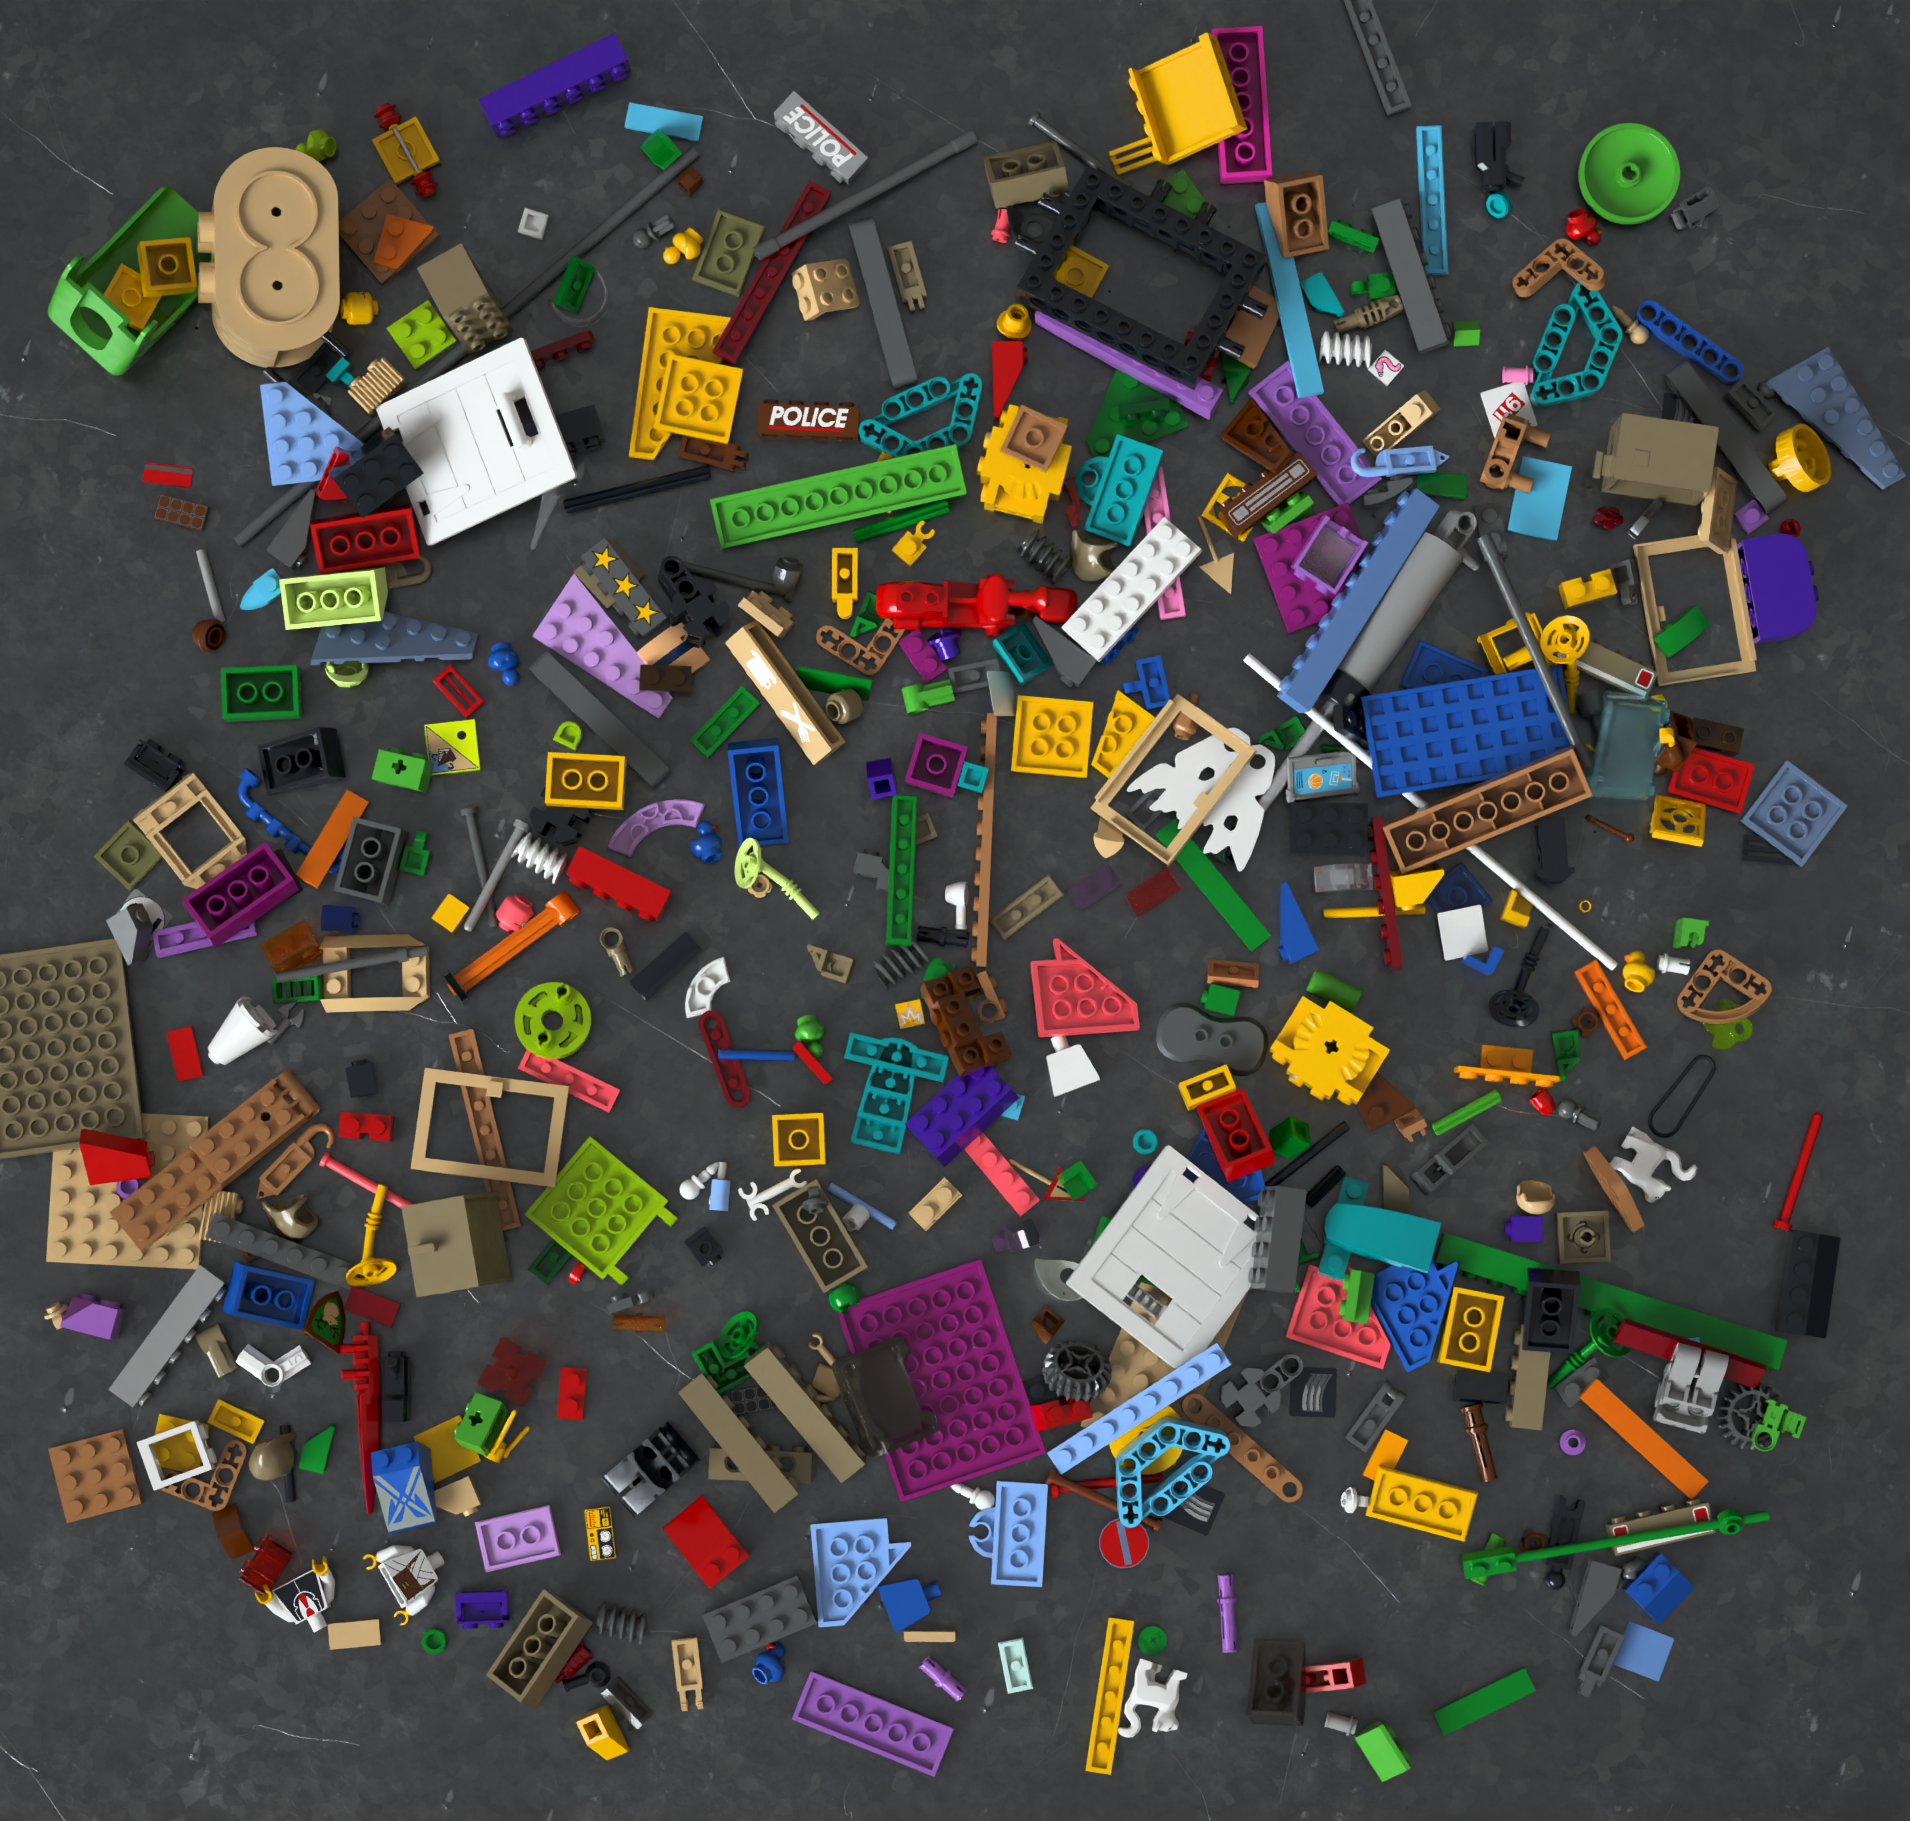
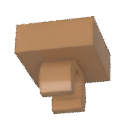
M1416 1107L1393 1119L1399 1131L1411 1143L1414 1141L1412 1134L1419 1131L1422 1136L1426 1135L1424 1128L1427 1127V1124Z

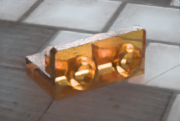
M305 919L260 944L276 973L298 969L307 963L315 961L323 954V950L319 949L320 945Z

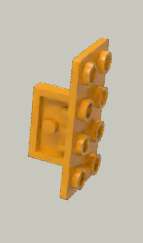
M1482 1045L1479 1068L1454 1067V1073H1460L1459 1078L1477 1079V1075L1485 1076V1081L1492 1082L1503 1081V1078H1509L1511 1084L1520 1085L1528 1084V1081H1536L1535 1086L1553 1087L1554 1083L1560 1082L1561 1076L1531 1073L1533 1050Z

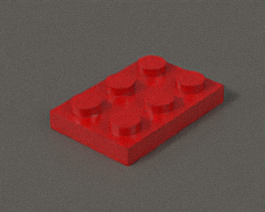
M1695 747L1680 770L1672 772L1667 793L1741 814L1755 765Z

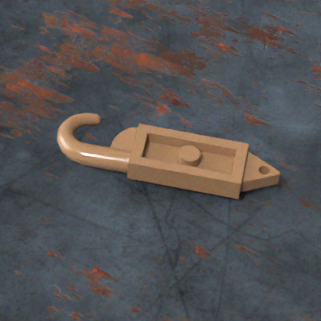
M321 1122L309 1126L258 1178L260 1184L256 1199L259 1200L273 1195L279 1196L306 1168L315 1156V1150L309 1141L317 1132L323 1131L328 1135L329 1140L326 1147L328 1149L331 1148L335 1140L332 1128Z

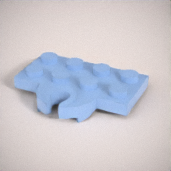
M997 1481L995 1507L985 1508L977 1512L971 1520L970 1527L983 1524L989 1530L986 1538L979 1539L974 1535H969V1540L975 1551L982 1556L992 1558L991 1584L1042 1587L1048 1484Z

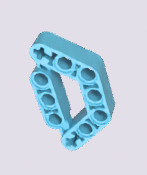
M1163 1417L1118 1452L1115 1463L1117 1511L1120 1522L1124 1526L1132 1528L1139 1525L1141 1520L1151 1512L1158 1516H1165L1205 1485L1213 1474L1211 1464L1219 1457L1227 1454L1230 1449L1227 1434L1219 1428L1172 1417ZM1166 1426L1174 1428V1432L1169 1436L1161 1434L1162 1429ZM1190 1432L1199 1433L1198 1439L1193 1442L1186 1440L1187 1435ZM1218 1438H1221L1222 1443H1218L1217 1447H1214L1213 1442H1217ZM1146 1442H1151L1155 1445L1150 1452L1142 1451L1141 1447ZM1172 1446L1199 1453L1150 1491L1149 1495L1142 1499L1141 1471ZM1131 1458L1135 1462L1132 1467L1124 1468L1121 1466L1122 1461ZM1198 1465H1205L1207 1467L1203 1474H1195L1193 1472L1194 1468ZM1178 1481H1185L1187 1483L1186 1487L1179 1491L1173 1488L1174 1484ZM1131 1483L1136 1487L1133 1492L1125 1493L1122 1491L1124 1485ZM1158 1497L1167 1499L1166 1503L1159 1507L1153 1504L1154 1500ZM1127 1502L1131 1503L1133 1509L1132 1517H1127L1126 1515L1128 1513Z

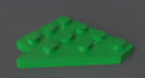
M1116 369L1087 436L1086 443L1092 458H1109L1117 434L1148 444L1189 428V425L1179 403ZM1169 399L1171 409L1170 413H1165L1166 417L1151 419L1150 416L1140 417V421L1126 422L1125 419L1119 420V405Z

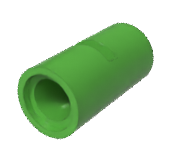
M1319 968L1314 972L1306 988V991L1328 1002L1331 1001L1350 1013L1353 1012L1363 992Z

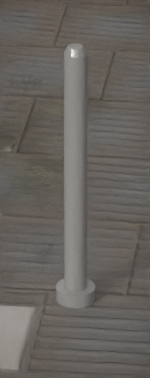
M515 820L513 826L516 828L464 924V929L469 932L474 929L522 836L525 832L529 833L532 828L521 820Z

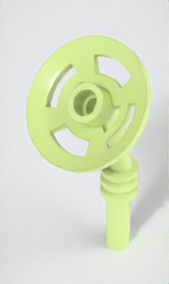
M748 838L742 843L735 861V879L739 887L749 888L755 882L758 873L763 872L782 887L781 890L786 891V896L790 895L789 899H794L812 920L820 914L801 893L802 889H797V884L793 885V880L787 879L763 861L761 858V848L756 839ZM753 846V852L748 856L747 852Z

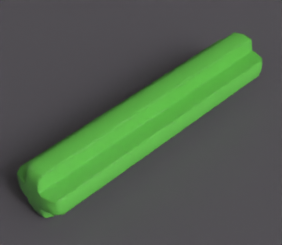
M1493 1090L1432 1123V1129L1436 1135H1441L1502 1101L1501 1095L1497 1090Z

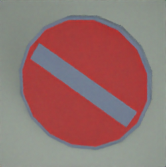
M1117 1518L1110 1521L1102 1529L1099 1537V1550L1102 1557L1110 1565L1119 1569L1132 1568L1139 1565L1146 1558L1149 1550V1536L1141 1524L1129 1528L1124 1526L1120 1519Z

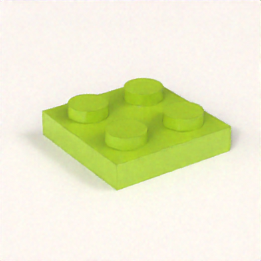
M429 300L387 327V330L415 370H418L457 343Z

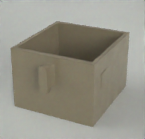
M1622 413L1610 427L1607 454L1603 455V451H1596L1593 478L1599 479L1600 476H1603L1601 492L1653 500L1659 499L1661 501L1696 506L1710 493L1719 427Z
M499 1192L462 1195L401 1207L416 1297L444 1294L514 1281L513 1277L510 1276L497 1199Z

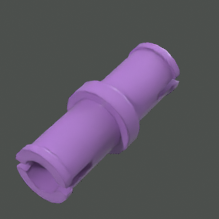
M930 1655L919 1665V1669L923 1670L935 1681L934 1685L938 1688L941 1686L956 1702L963 1697V1693L967 1692L968 1689L951 1676L952 1672L949 1669L945 1670Z

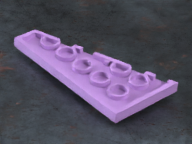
M573 574L532 637L660 720L673 697L669 692L640 691V665L646 664L578 577Z

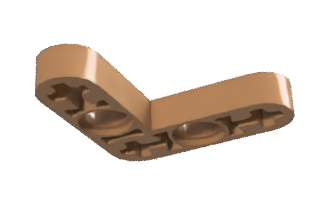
M1558 239L1513 278L1512 284L1518 296L1529 297L1562 268L1590 291L1602 289L1606 285L1607 277L1602 267L1567 239ZM1559 251H1567L1569 257L1567 258L1564 253ZM1577 261L1585 262L1579 269L1572 268V265ZM1542 264L1550 265L1549 269L1545 272L1537 271ZM1590 271L1591 275L1594 276L1595 278H1597V277H1599V278L1596 279V280L1593 279V278L1590 279V277H1589V275H1588V272Z
M885 619L867 648L832 626L821 627L817 631L816 640L821 648L866 676H874L880 672L898 644L897 642L900 641L907 629H895L894 634H898V636L894 638L890 633L883 631L885 627L890 631L893 626L891 619ZM831 631L834 640L839 641V637L844 639L838 645L837 651L833 650L835 644L832 642L823 643L822 633L827 634ZM882 636L888 637L891 641V646L887 650H880L876 645L877 640ZM846 644H852L856 648V653L851 658H846L841 653L842 647ZM861 650L865 652L862 655L864 659L868 661L871 658L875 659L874 664L877 666L875 670L873 668H870L869 671L865 670L866 665L860 660L858 665L853 663L859 658Z
M232 1440L226 1444L210 1483L190 1477L183 1483L181 1493L177 1492L179 1486L173 1484L169 1488L163 1487L161 1490L213 1511L222 1510L230 1501L247 1458V1445L241 1440ZM238 1444L240 1445L239 1450L242 1451V1455L235 1457L233 1463L239 1464L236 1468L232 1464L224 1463L225 1458L228 1461L231 1460L233 1453L229 1451L230 1447H235ZM223 1468L232 1470L234 1475L232 1481L226 1483L220 1479L219 1474ZM172 1469L162 1471L164 1477H168L170 1474H173V1477L182 1474V1472ZM193 1482L199 1485L200 1493L197 1497H190L187 1494L186 1488L188 1484ZM215 1483L222 1487H229L228 1492L222 1490L220 1498L223 1499V1503H218L216 1506L213 1505L214 1500L210 1499L211 1495H216L219 1491V1487H214Z

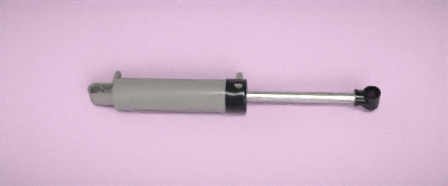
M1452 509L1446 514L1433 534L1427 532L1422 534L1318 697L1324 702L1319 712L1327 719L1332 720L1334 717L1333 706L1340 704L1363 715L1360 697L1370 696L1373 688L1461 562L1474 571L1480 568L1476 560L1463 548L1477 525L1474 514L1460 509ZM1462 517V518H1463V522H1462V524L1459 526V520H1460V518ZM1312 720L1287 758L1307 755L1325 729ZM1287 758L1273 776L1270 788L1257 799L1259 805L1264 809V816L1287 784ZM1233 825L1230 831L1234 830L1236 826ZM1230 846L1214 854L1218 861L1231 867H1236L1232 853L1230 856H1227Z

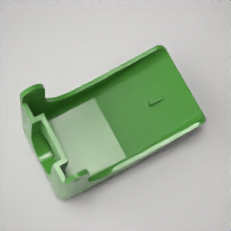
M164 185L89 261L81 267L85 256L80 253L68 264L61 275L48 306V316L109 373L122 375L127 372L198 299L200 262L211 263V253L197 252L199 212L172 187ZM190 237L197 281L195 292L162 296L141 333L128 326L131 320L103 295L121 263L140 274L137 246L140 241Z

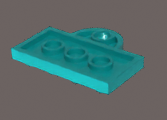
M1117 434L1109 458L1094 457L1086 461L1080 467L1076 476V488L1079 496L1084 502L1091 505L1083 530L1132 547L1165 451ZM1088 471H1093L1096 475V480L1092 485H1087L1084 481V476Z

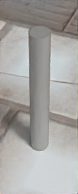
M206 549L197 550L196 554L214 619L224 623L226 621Z

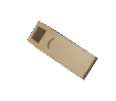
M1423 390L1406 402L1364 438L1362 442L1376 458L1381 451L1393 449L1440 411L1441 408L1428 392Z

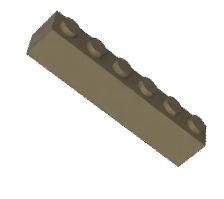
M770 1342L766 1343L745 1360L744 1367L841 1483L865 1465L866 1451L858 1442L854 1443L850 1439V1432L844 1424H838L833 1418L834 1413L825 1403L823 1405L816 1398L818 1394L810 1384H804L800 1379L802 1375L793 1364L789 1366L784 1360L785 1354L777 1345L773 1346Z
M701 1373L680 1390L678 1394L776 1514L799 1495L796 1491L799 1485L791 1475L786 1478L782 1474L780 1469L783 1468V1465L775 1455L770 1458L766 1454L764 1449L767 1448V1445L759 1435L753 1437L748 1429L751 1425L743 1415L737 1417L732 1409L735 1406L726 1395L721 1397L717 1393L716 1389L719 1386L710 1375L705 1378Z

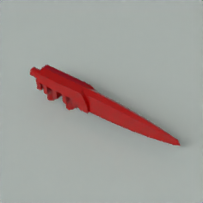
M360 1322V1335L351 1336L353 1343L340 1344V1354H353L352 1364H354V1369L341 1370V1379H354L353 1389L360 1391L356 1395L359 1446L367 1515H370L373 1512L376 1494L371 1452L380 1450L381 1439L378 1336L371 1335L370 1322Z

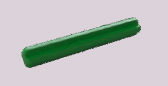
M942 499L853 530L856 542L860 543L919 523L922 520L925 521L949 513L950 507L948 501Z

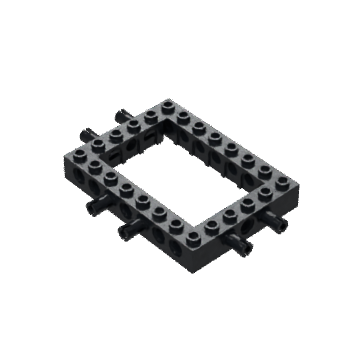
M1087 165L1067 201L1062 202L1045 192L1042 194L1043 198H1040L1037 207L1057 216L1044 241L1039 243L1023 233L1018 235L1019 238L1016 239L1013 247L1033 256V260L1017 285L1015 299L1195 390L1216 352L1220 351L1237 361L1240 360V355L1242 356L1246 346L1226 337L1239 311L1243 310L1260 320L1266 314L1269 305H1265L1250 297L1249 293L1264 268L1267 255L1209 227L1208 224L1217 211L1216 207L1212 204L1209 209L1207 208L1209 202L1202 203L1200 210L1193 219L1163 204L1172 189L1169 182H1166L1163 187L1165 180L1159 179L1151 195L1148 196ZM1094 206L1105 211V214L1108 216L1111 214L1127 222V225L1130 227L1135 226L1149 233V237L1153 239L1156 237L1172 245L1173 249L1176 250L1178 248L1194 256L1195 260H1202L1216 267L1217 271L1228 273L1187 346L1055 280L1057 271L1061 268L1063 262H1066L1068 259L1069 250L1073 243L1079 240L1081 230L1087 221H1090Z

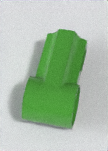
M950 679L928 685L916 684L901 689L907 714L928 710L929 707L955 701Z

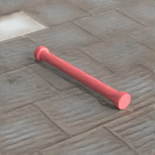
M326 1152L319 1163L320 1166L323 1168L327 1166L376 1194L378 1183L333 1159L330 1153ZM387 1189L385 1200L399 1208L413 1205V1203Z

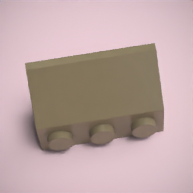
M1057 141L983 157L996 209L1007 208L1008 205L1012 206L1024 202H1034L1037 199L1043 198L1042 194L1044 192L1053 197L1069 192L1066 169Z

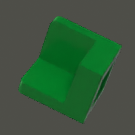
M658 129L639 145L650 160L662 170H665L682 154L672 140Z
M1289 1116L1270 1130V1139L1273 1152L1292 1159L1311 1146L1309 1124Z
M1081 1160L1056 1176L1073 1201L1098 1186Z

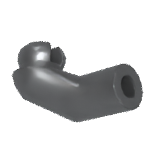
M1638 1556L1632 1557L1623 1566V1577L1636 1579L1637 1571H1642L1645 1568V1561Z

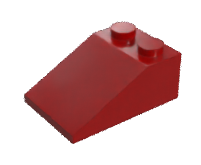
M1244 1088L1196 1106L1227 1182L1275 1164L1273 1149Z
M703 1495L663 1527L676 1547L710 1589L751 1555Z

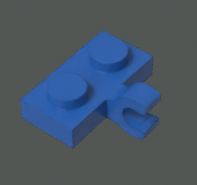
M1161 655L1136 660L1139 680L1124 683L1122 685L1124 695L1142 691L1146 711L1164 707L1171 699Z

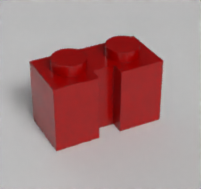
M341 1112L339 1138L363 1139V1133L369 1134V1140L393 1142L395 1116Z
M1066 1397L1030 1406L1036 1431L1093 1418L1089 1400L1086 1402L1083 1398L1076 1402L1075 1398L1066 1400Z

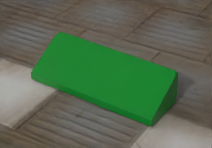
M802 665L797 666L796 674L809 690L833 694L847 688L856 691L862 700L868 701L870 698L871 679Z

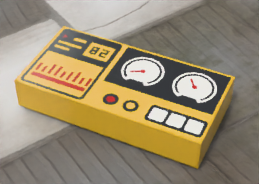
M611 1507L585 1509L590 1561L616 1558Z

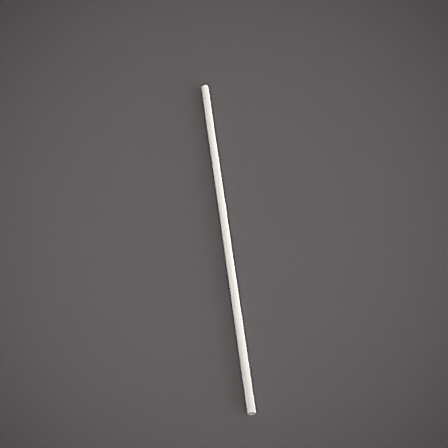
M1249 653L1243 661L1280 691L1279 685L1282 680ZM1312 707L1309 712H1305L1372 769L1370 754L1355 741L1336 732L1334 724L1316 708ZM1415 792L1402 794L1417 808L1428 805ZM1474 844L1466 848L1612 971L1618 965L1613 958L1481 847Z

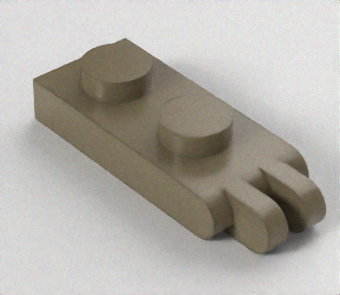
M912 241L887 247L902 303L908 302L910 312L915 311L914 300H918L920 309L925 308L923 298L927 297Z

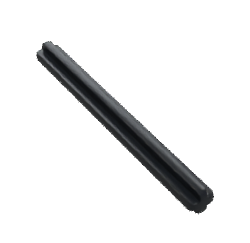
M705 465L569 498L563 501L564 509L569 514L709 480L711 473L709 467Z

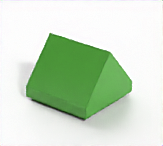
M1478 320L1452 322L1454 347L1479 346L1480 327Z

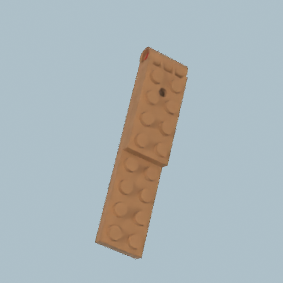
M290 1070L282 1072L275 1080L272 1079L190 1144V1149L110 1211V1214L143 1253L308 1120L316 1116L321 1110L320 1106ZM265 1115L271 1116L270 1120L262 1121Z

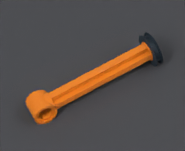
M563 891L545 905L546 909L529 920L520 930L514 931L456 975H452L450 972L446 976L443 975L448 982L446 985L454 996L458 995L463 1002L468 997L466 992L552 928L558 924L562 926L574 918L580 910L567 892Z

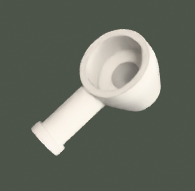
M961 881L947 885L945 889L946 902L956 905L955 929H967L966 907L969 900L968 882Z

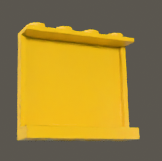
M1208 32L1198 36L1200 42L1138 71L1133 68L1128 69L1130 73L1129 84L1132 90L1136 92L1138 101H1136L1137 108L1144 116L1146 122L1144 124L1145 132L1152 140V154L1157 161L1166 165L1177 162L1247 130L1218 39Z

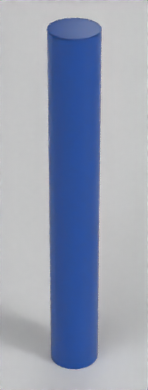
M718 1050V1059L794 1060L795 1057L794 1050Z

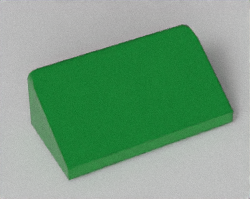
M1441 472L1416 474L1415 489L1417 488L1426 496L1432 498L1465 500L1467 498V474Z

